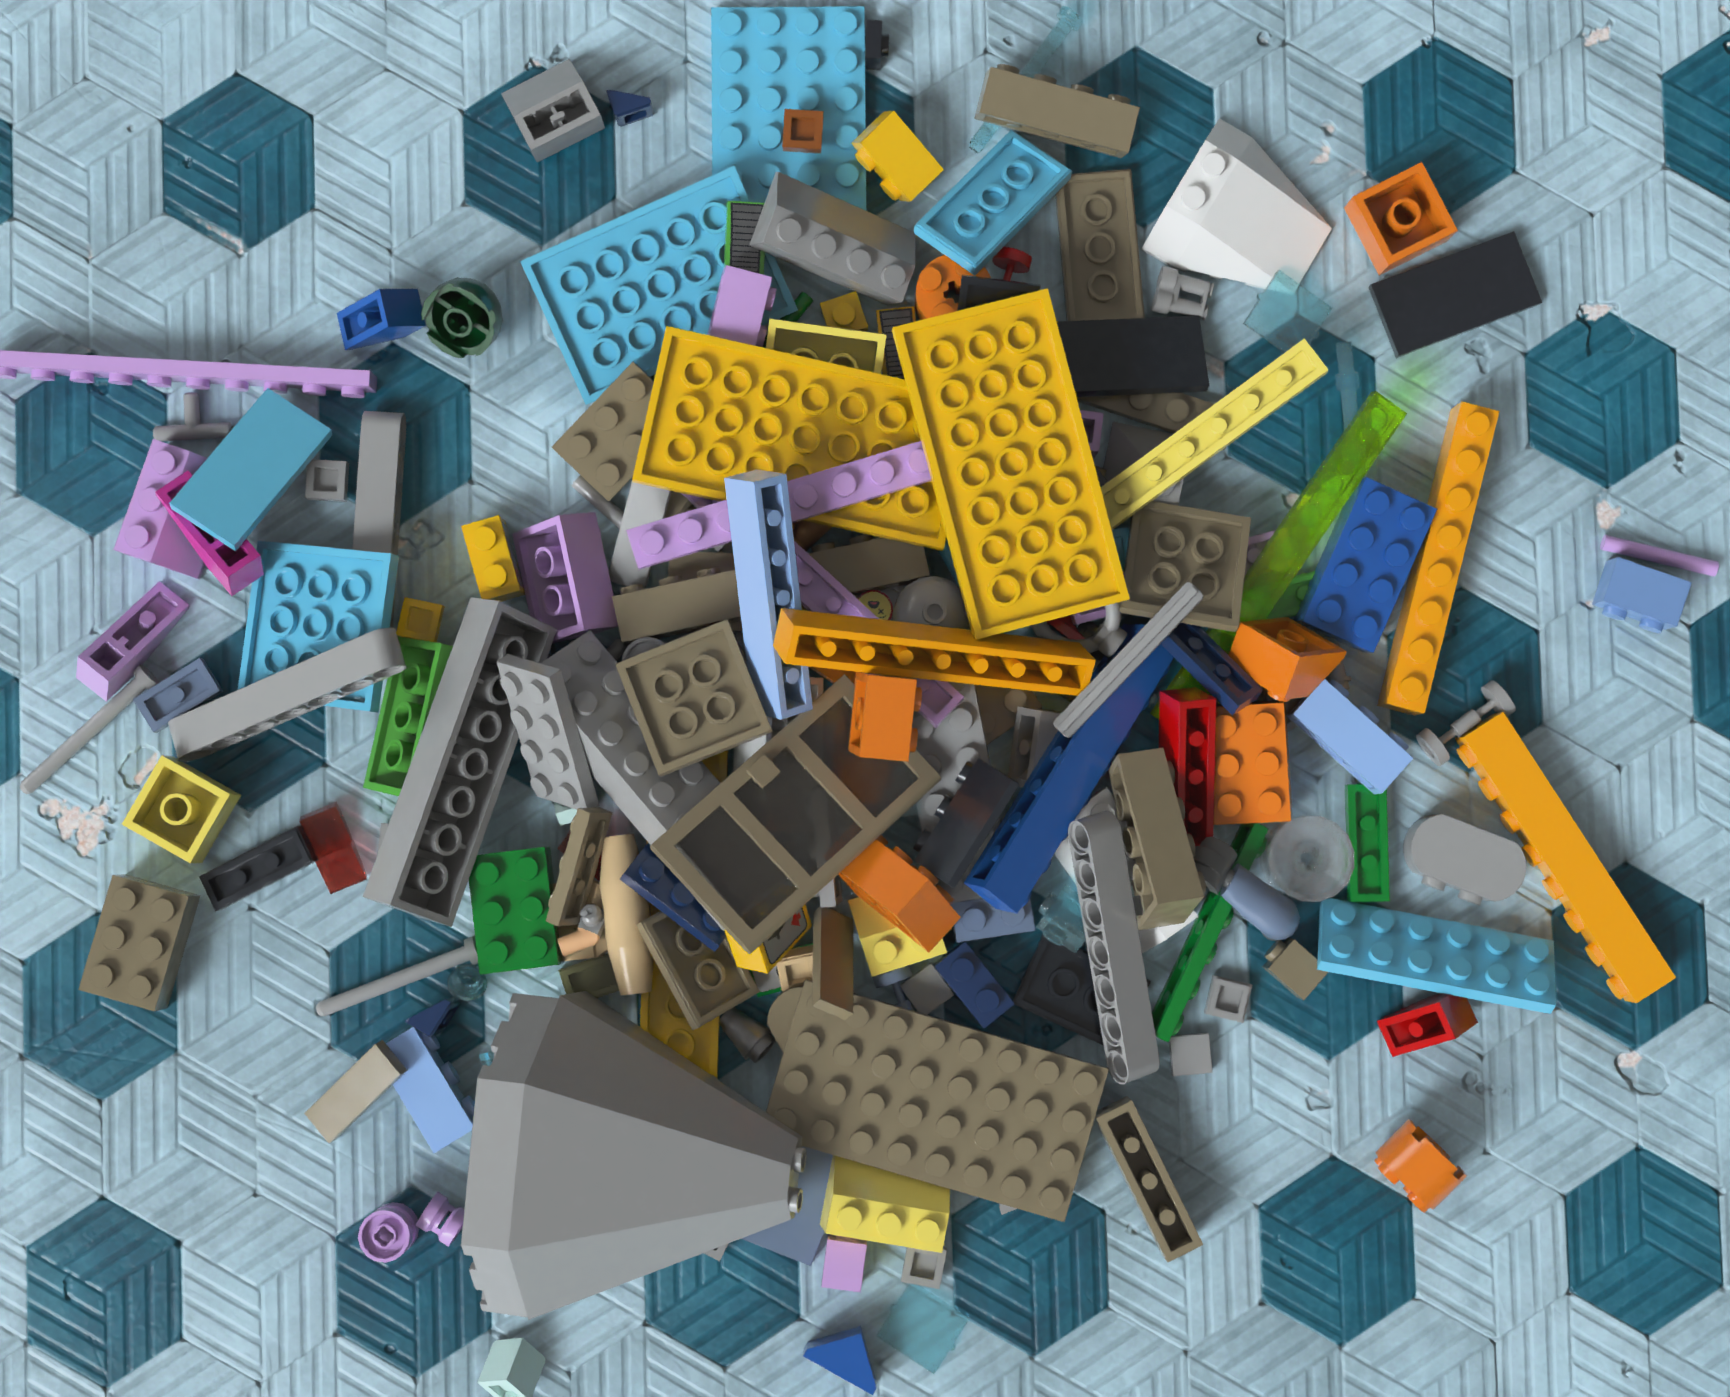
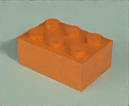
M1279 700L1254 701L1233 716L1220 703H1217L1214 825L1290 822L1293 812L1286 702Z
M853 822L822 856L826 862L862 830L858 824ZM880 835L846 866L838 876L855 895L929 953L961 918L951 906L955 900L937 884L939 880L922 865L918 869L911 865L913 860L897 846L893 849L888 846L886 847L888 841Z

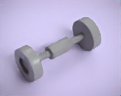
M1491 680L1481 687V691L1487 700L1485 705L1476 711L1471 709L1450 725L1451 729L1438 738L1428 728H1425L1416 735L1422 750L1437 766L1443 765L1450 759L1449 753L1443 744L1455 735L1461 737L1482 721L1480 717L1492 708L1496 713L1504 712L1506 717L1516 711L1511 698L1497 682Z

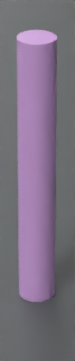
M1608 535L1603 536L1600 549L1713 577L1716 576L1719 569L1718 561Z

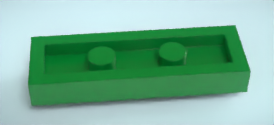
M1363 784L1345 785L1348 902L1390 901L1387 789L1382 794H1373Z

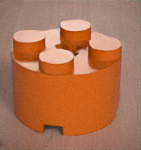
M946 255L939 256L928 263L921 271L916 285L915 309L919 320L957 311L958 303H955L952 298L946 299L948 292L954 291L956 294H960L962 274L974 275ZM985 267L975 275L991 278Z
M1410 1119L1375 1152L1378 1157L1374 1161L1378 1165L1377 1168L1394 1185L1400 1180L1405 1185L1403 1189L1408 1194L1407 1197L1423 1213L1429 1208L1434 1210L1467 1177L1463 1169L1459 1165L1456 1167L1449 1161L1450 1156L1419 1126L1416 1127Z

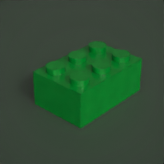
M550 847L477 855L469 877V888L480 975L564 963L557 938H559L558 926L546 921L549 911V898L554 891Z

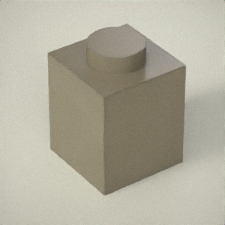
M1287 938L1284 942L1277 940L1264 955L1268 961L1262 967L1293 995L1302 1000L1307 998L1328 973L1327 971L1317 970V959L1292 938Z

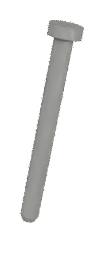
M139 665L133 671L135 678L22 780L20 789L25 794L33 793L124 710L134 698L139 696L146 688L150 689L158 684L159 681L145 666Z
M474 936L464 939V946L320 1001L316 1005V1011L319 1016H327L467 961H470L472 965L478 964L476 939Z

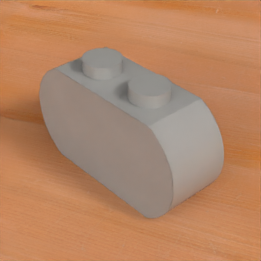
M1445 814L1428 815L1419 819L1409 828L1404 839V859L1413 873L1423 876L1422 884L1440 891H1444L1445 886H1449L1460 891L1458 898L1479 906L1482 900L1495 902L1510 897L1520 888L1526 875V859L1521 847L1516 842Z

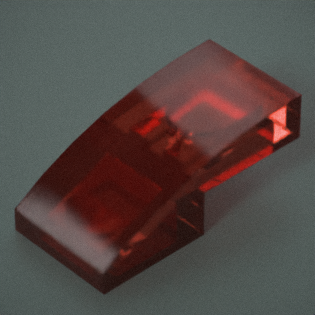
M337 802L300 816L299 822L303 825L319 859L315 863L330 894L367 880V874L359 852Z

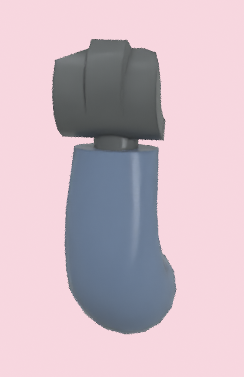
M1206 837L1200 846L1196 845L1194 856L1197 872L1200 871L1203 874L1206 888L1217 895L1220 892V896L1260 930L1267 939L1277 941L1286 939L1294 934L1299 925L1300 915L1292 899L1262 881L1240 864H1236L1231 869L1237 858V853L1231 846L1220 839Z

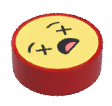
M869 590L857 598L879 619L891 620L893 605L885 593L878 590Z

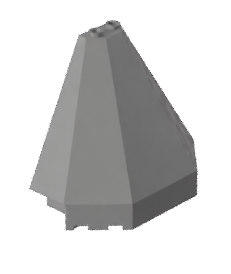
M587 991L560 995L559 998L512 994L509 1001V1021H501L491 1044L492 1052H494L491 1066L483 1065L477 1077L461 1239L464 1255L472 1256L474 1263H471L469 1272L475 1289L482 1290L480 1302L482 1311L528 1317V1320L786 1222L793 1219L795 1213L800 1212L803 1190L798 1188L799 1172L804 1171L807 1159L806 1148H801V1135Z

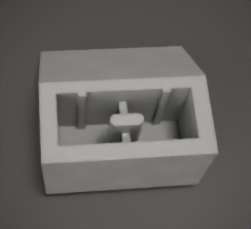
M570 59L501 93L536 162L605 128L602 117Z

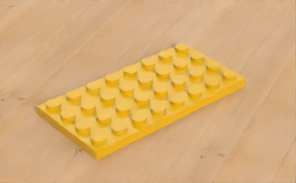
M1048 288L893 327V337L974 638L977 640L1129 600L1126 582Z
M666 326L632 482L720 502L727 500L725 477L757 469L785 473L787 481L919 442L921 439L905 379ZM932 481L805 519V521L943 551L946 542V533Z

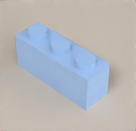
M1324 679L1308 697H1303L1287 714V717L1373 794H1382L1412 761L1413 757L1406 752L1409 746L1393 732L1387 735L1376 725L1379 719L1366 707L1360 706L1358 709L1347 699L1350 695L1349 692L1341 684L1333 679L1330 682Z
M412 1027L387 1042L386 1045L407 1069L393 1086L433 1153L438 1152L472 1131L475 1102L471 1096H463L457 1086V1083L460 1082L458 1073L449 1061L444 1064L436 1051L440 1048V1045L435 1035L428 1037Z

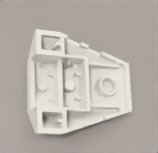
M1219 118L1164 208L1141 250L1169 267L1180 271H1194L1210 275L1209 277L1230 279L1244 282L1248 286L1293 295L1332 228L1251 136Z

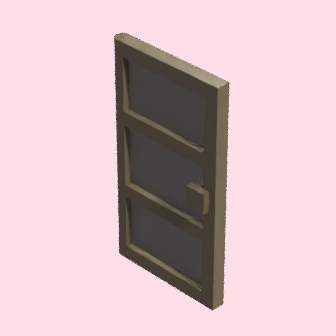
M845 674L812 702L813 710L796 716L650 846V849L748 954L755 951L941 781L940 775L917 750L915 753L909 752V762L863 758L848 751L855 685Z

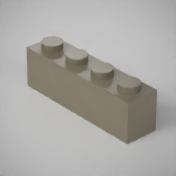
M998 64L997 68L990 67L985 73L974 119L1117 158H1122L1129 153L1140 109L1138 106L1130 105L1131 100L1129 98L1115 94H1109L1108 98L1093 94L1094 90L1092 88L1079 84H1072L1071 88L1056 84L1057 80L1047 75L1035 74L1034 78L1020 75L1018 68L1005 64Z
M1125 1096L1097 1110L1095 1120L1165 1260L1170 1262L1202 1246L1203 1243L1133 1101L1128 1096Z

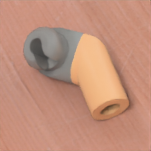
M587 904L581 909V918L577 931L557 938L564 957L599 942L604 929L603 910L596 904Z

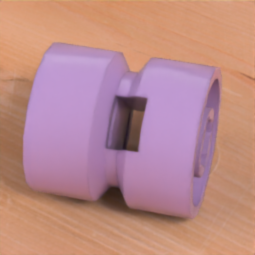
M392 1202L382 1205L366 1217L359 1227L358 1241L361 1250L367 1257L377 1262L386 1263L396 1260L414 1244L418 1237L417 1216L411 1208L401 1203Z

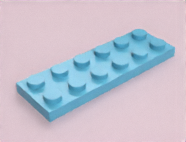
M1323 897L1319 909L1317 970L1551 1014L1556 1006L1554 940Z

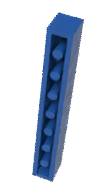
M1123 624L1121 629L1127 632L1125 640L1109 658L1105 655L1103 656L1092 674L1091 681L1146 624ZM1161 644L1072 737L1067 738L1060 731H1057L964 881L965 885L995 909L1018 914L1020 909L1029 901L1031 891L1038 879L1050 867L1052 856L1060 843L1068 837L1069 824L1076 819L1081 809L1090 801L1093 789L1101 776L1109 770L1111 760L1116 751L1129 737L1131 727L1138 715L1148 706L1152 692L1159 681L1168 673L1170 663L1174 657Z

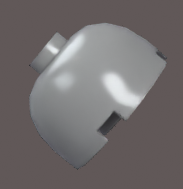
M938 576L918 578L906 585L896 599L893 621L969 630L970 624L960 587L949 579Z

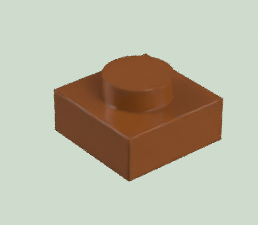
M785 109L783 151L821 154L824 111Z

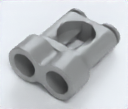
M1162 266L1157 280L1151 311L1167 314L1170 311L1186 316H1199L1200 319L1205 320L1209 309L1206 301L1207 297L1210 298L1212 295L1214 283L1210 284L1208 281L1178 274V269ZM1179 291L1200 295V303L1179 298Z

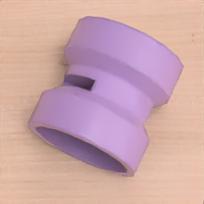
M437 1192L418 1219L416 1226L425 1232H434L438 1235L439 1241L449 1247L463 1228L464 1208H455L449 1204L446 1196ZM449 1211L452 1212L440 1230L439 1226L444 1221Z

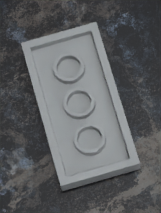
M510 654L496 661L501 676L500 683L508 699L511 709V720L517 729L521 743L520 750L526 760L531 776V787L536 796L576 810L578 808L599 807L561 669Z

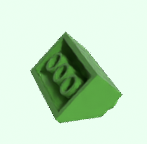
M397 636L406 669L387 678L363 788L399 796L453 646Z

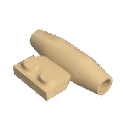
M634 834L609 836L604 839L601 851L600 882L593 879L586 905L596 904L603 910L604 929L599 942L565 957L561 952L562 961L603 957L608 952L620 995L651 992L654 958L636 925L651 917L650 902L620 880L623 873L639 854ZM578 925L558 927L559 938L577 931Z

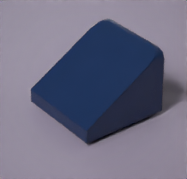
M606 90L618 127L653 116L654 110L650 97Z

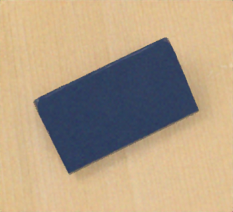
M456 995L445 999L406 1019L405 1022L428 1037L436 1035L446 1029L463 1002L462 997Z

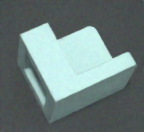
M524 1338L496 1340L492 1344L477 1383L494 1397H532L545 1364V1357Z

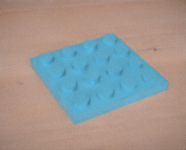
M257 541L256 550L261 555L264 575L252 582L238 690L366 633L382 628H390L399 555ZM383 680L324 706L379 713Z

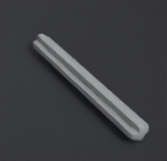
M1185 583L1054 720L1053 725L1065 737H1072L1203 600L1204 596L1201 591L1192 583Z

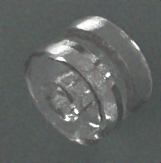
M1293 816L1290 822H1278L1266 834L1267 845L1260 856V868L1266 882L1290 899L1304 902H1320L1337 895L1348 884L1354 870V849L1349 836L1337 823L1321 816ZM1302 853H1309L1311 856V861L1307 866L1306 862H1301Z

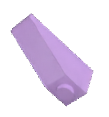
M159 581L78 656L76 678L107 702L134 676L133 671L139 665L145 663L189 609V604Z

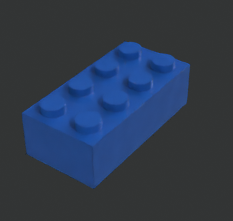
M1368 477L1355 479L1317 564L1315 574L1309 582L1306 595L1299 605L1300 609L1293 620L1302 626L1358 651L1374 653L1437 508Z

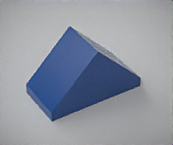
M861 1326L806 1343L803 1357L871 1395L874 1394L877 1388L876 1377Z

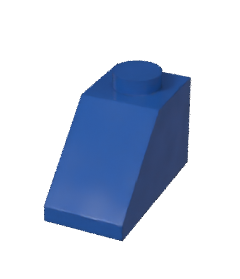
M378 289L339 311L337 318L345 350H353L405 338L425 327V319L422 321L421 316L423 306L418 289Z

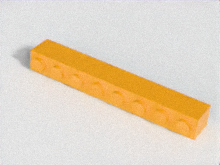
M1463 401L1450 410L1427 502L1428 505L1437 508V511L1410 571L1377 703L1379 707L1414 716L1425 713L1500 412L1498 410Z
M781 608L773 647L785 664L1078 696L1090 683L1096 659L1079 642L1002 633L976 640L971 630L788 608Z
M1504 712L1492 714L1461 737H1456L1455 740L1460 746L1456 749L1460 759L1468 768L1473 767L1481 778L1478 781L1481 791L1488 800H1495L1502 811L1499 814L1501 822L1511 834L1516 832L1524 845L1521 849L1525 859L1531 866H1538L1545 877L1542 880L1545 890L1554 900H1560L1567 911L1563 914L1566 922L1575 933L1581 932L1588 943L1585 946L1588 956L1597 966L1602 965L1610 977L1606 982L1612 993L1620 1000L1623 998L1625 1001L1638 1003L1674 980L1676 976Z

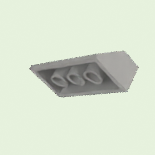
M775 173L749 246L885 305L902 303L916 266L914 232L785 174Z

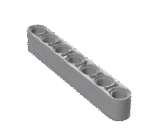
M363 412L352 550L398 555L406 443L405 413ZM395 593L390 628H393Z
M382 628L371 631L173 718L168 724L178 761H192L206 757L404 671L406 665L396 630L394 628Z
M1107 810L1072 821L1068 827V838L1107 1067L1112 1078L1117 1083L1126 1084L1155 1073L1159 1069L1160 1060L1122 830L1117 817Z

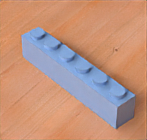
M756 469L725 477L724 481L747 669L766 716L782 720L813 710L808 666L785 664L773 647L781 608L802 610L787 475L785 473Z

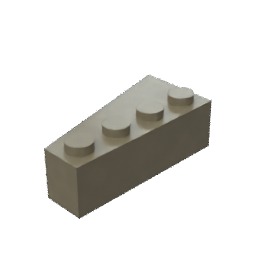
M1163 748L1118 754L1109 768L1118 820L1126 821L1127 827L1123 830L1125 854L1129 858H1133L1134 861L1133 880H1130L1132 896H1140L1143 915L1136 916L1138 930L1184 923L1204 898L1206 884L1203 874L1200 871L1197 872L1194 861L1195 843L1192 835L1187 834L1183 821L1185 819V807L1183 800L1176 796L1174 789L1175 771L1173 764L1170 760H1166Z

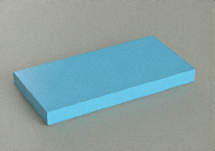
M1010 130L915 224L914 234L975 276L1071 179L1072 170L1013 130Z
M267 388L169 503L170 507L236 551L331 438L332 429Z

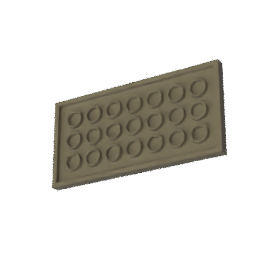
M804 980L766 1108L768 1114L802 1136V1146L1065 1222L1109 1069L1107 1067L853 993V1014L844 1020L813 1007V981Z

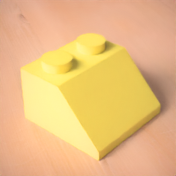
M859 897L848 900L872 977L947 953L943 938L928 953Z

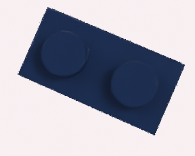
M965 941L957 944L933 964L983 1028H986L1014 1005L1013 1000Z

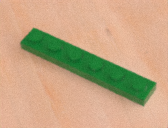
M1259 823L1240 824L1230 845L1237 853V858L1231 869L1236 864H1240L1248 871L1250 870L1255 858H1259L1266 848L1267 838L1265 836L1269 828ZM1211 891L1208 892L1198 913V918H1196L1152 1011L1155 1035L1166 1042H1169L1171 1036H1175L1179 1032L1184 1020V1015L1182 1014L1188 1000H1192L1200 988V974L1205 964L1208 965L1216 954V940L1221 930L1227 928L1233 918L1234 909L1220 896V892L1218 895Z

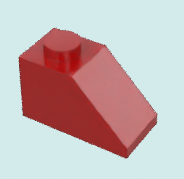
M1439 993L1377 1020V1023L1391 1055L1394 1057L1456 1039L1476 1025L1478 1021L1467 998Z

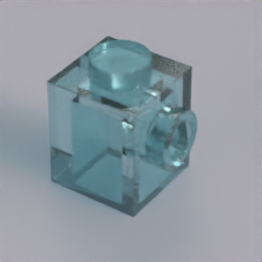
M1066 884L1057 896L1050 892L1038 909V912L1043 914V917L1036 927L1043 931L1045 938L1053 944L1063 945L1076 953L1086 941L1078 893Z

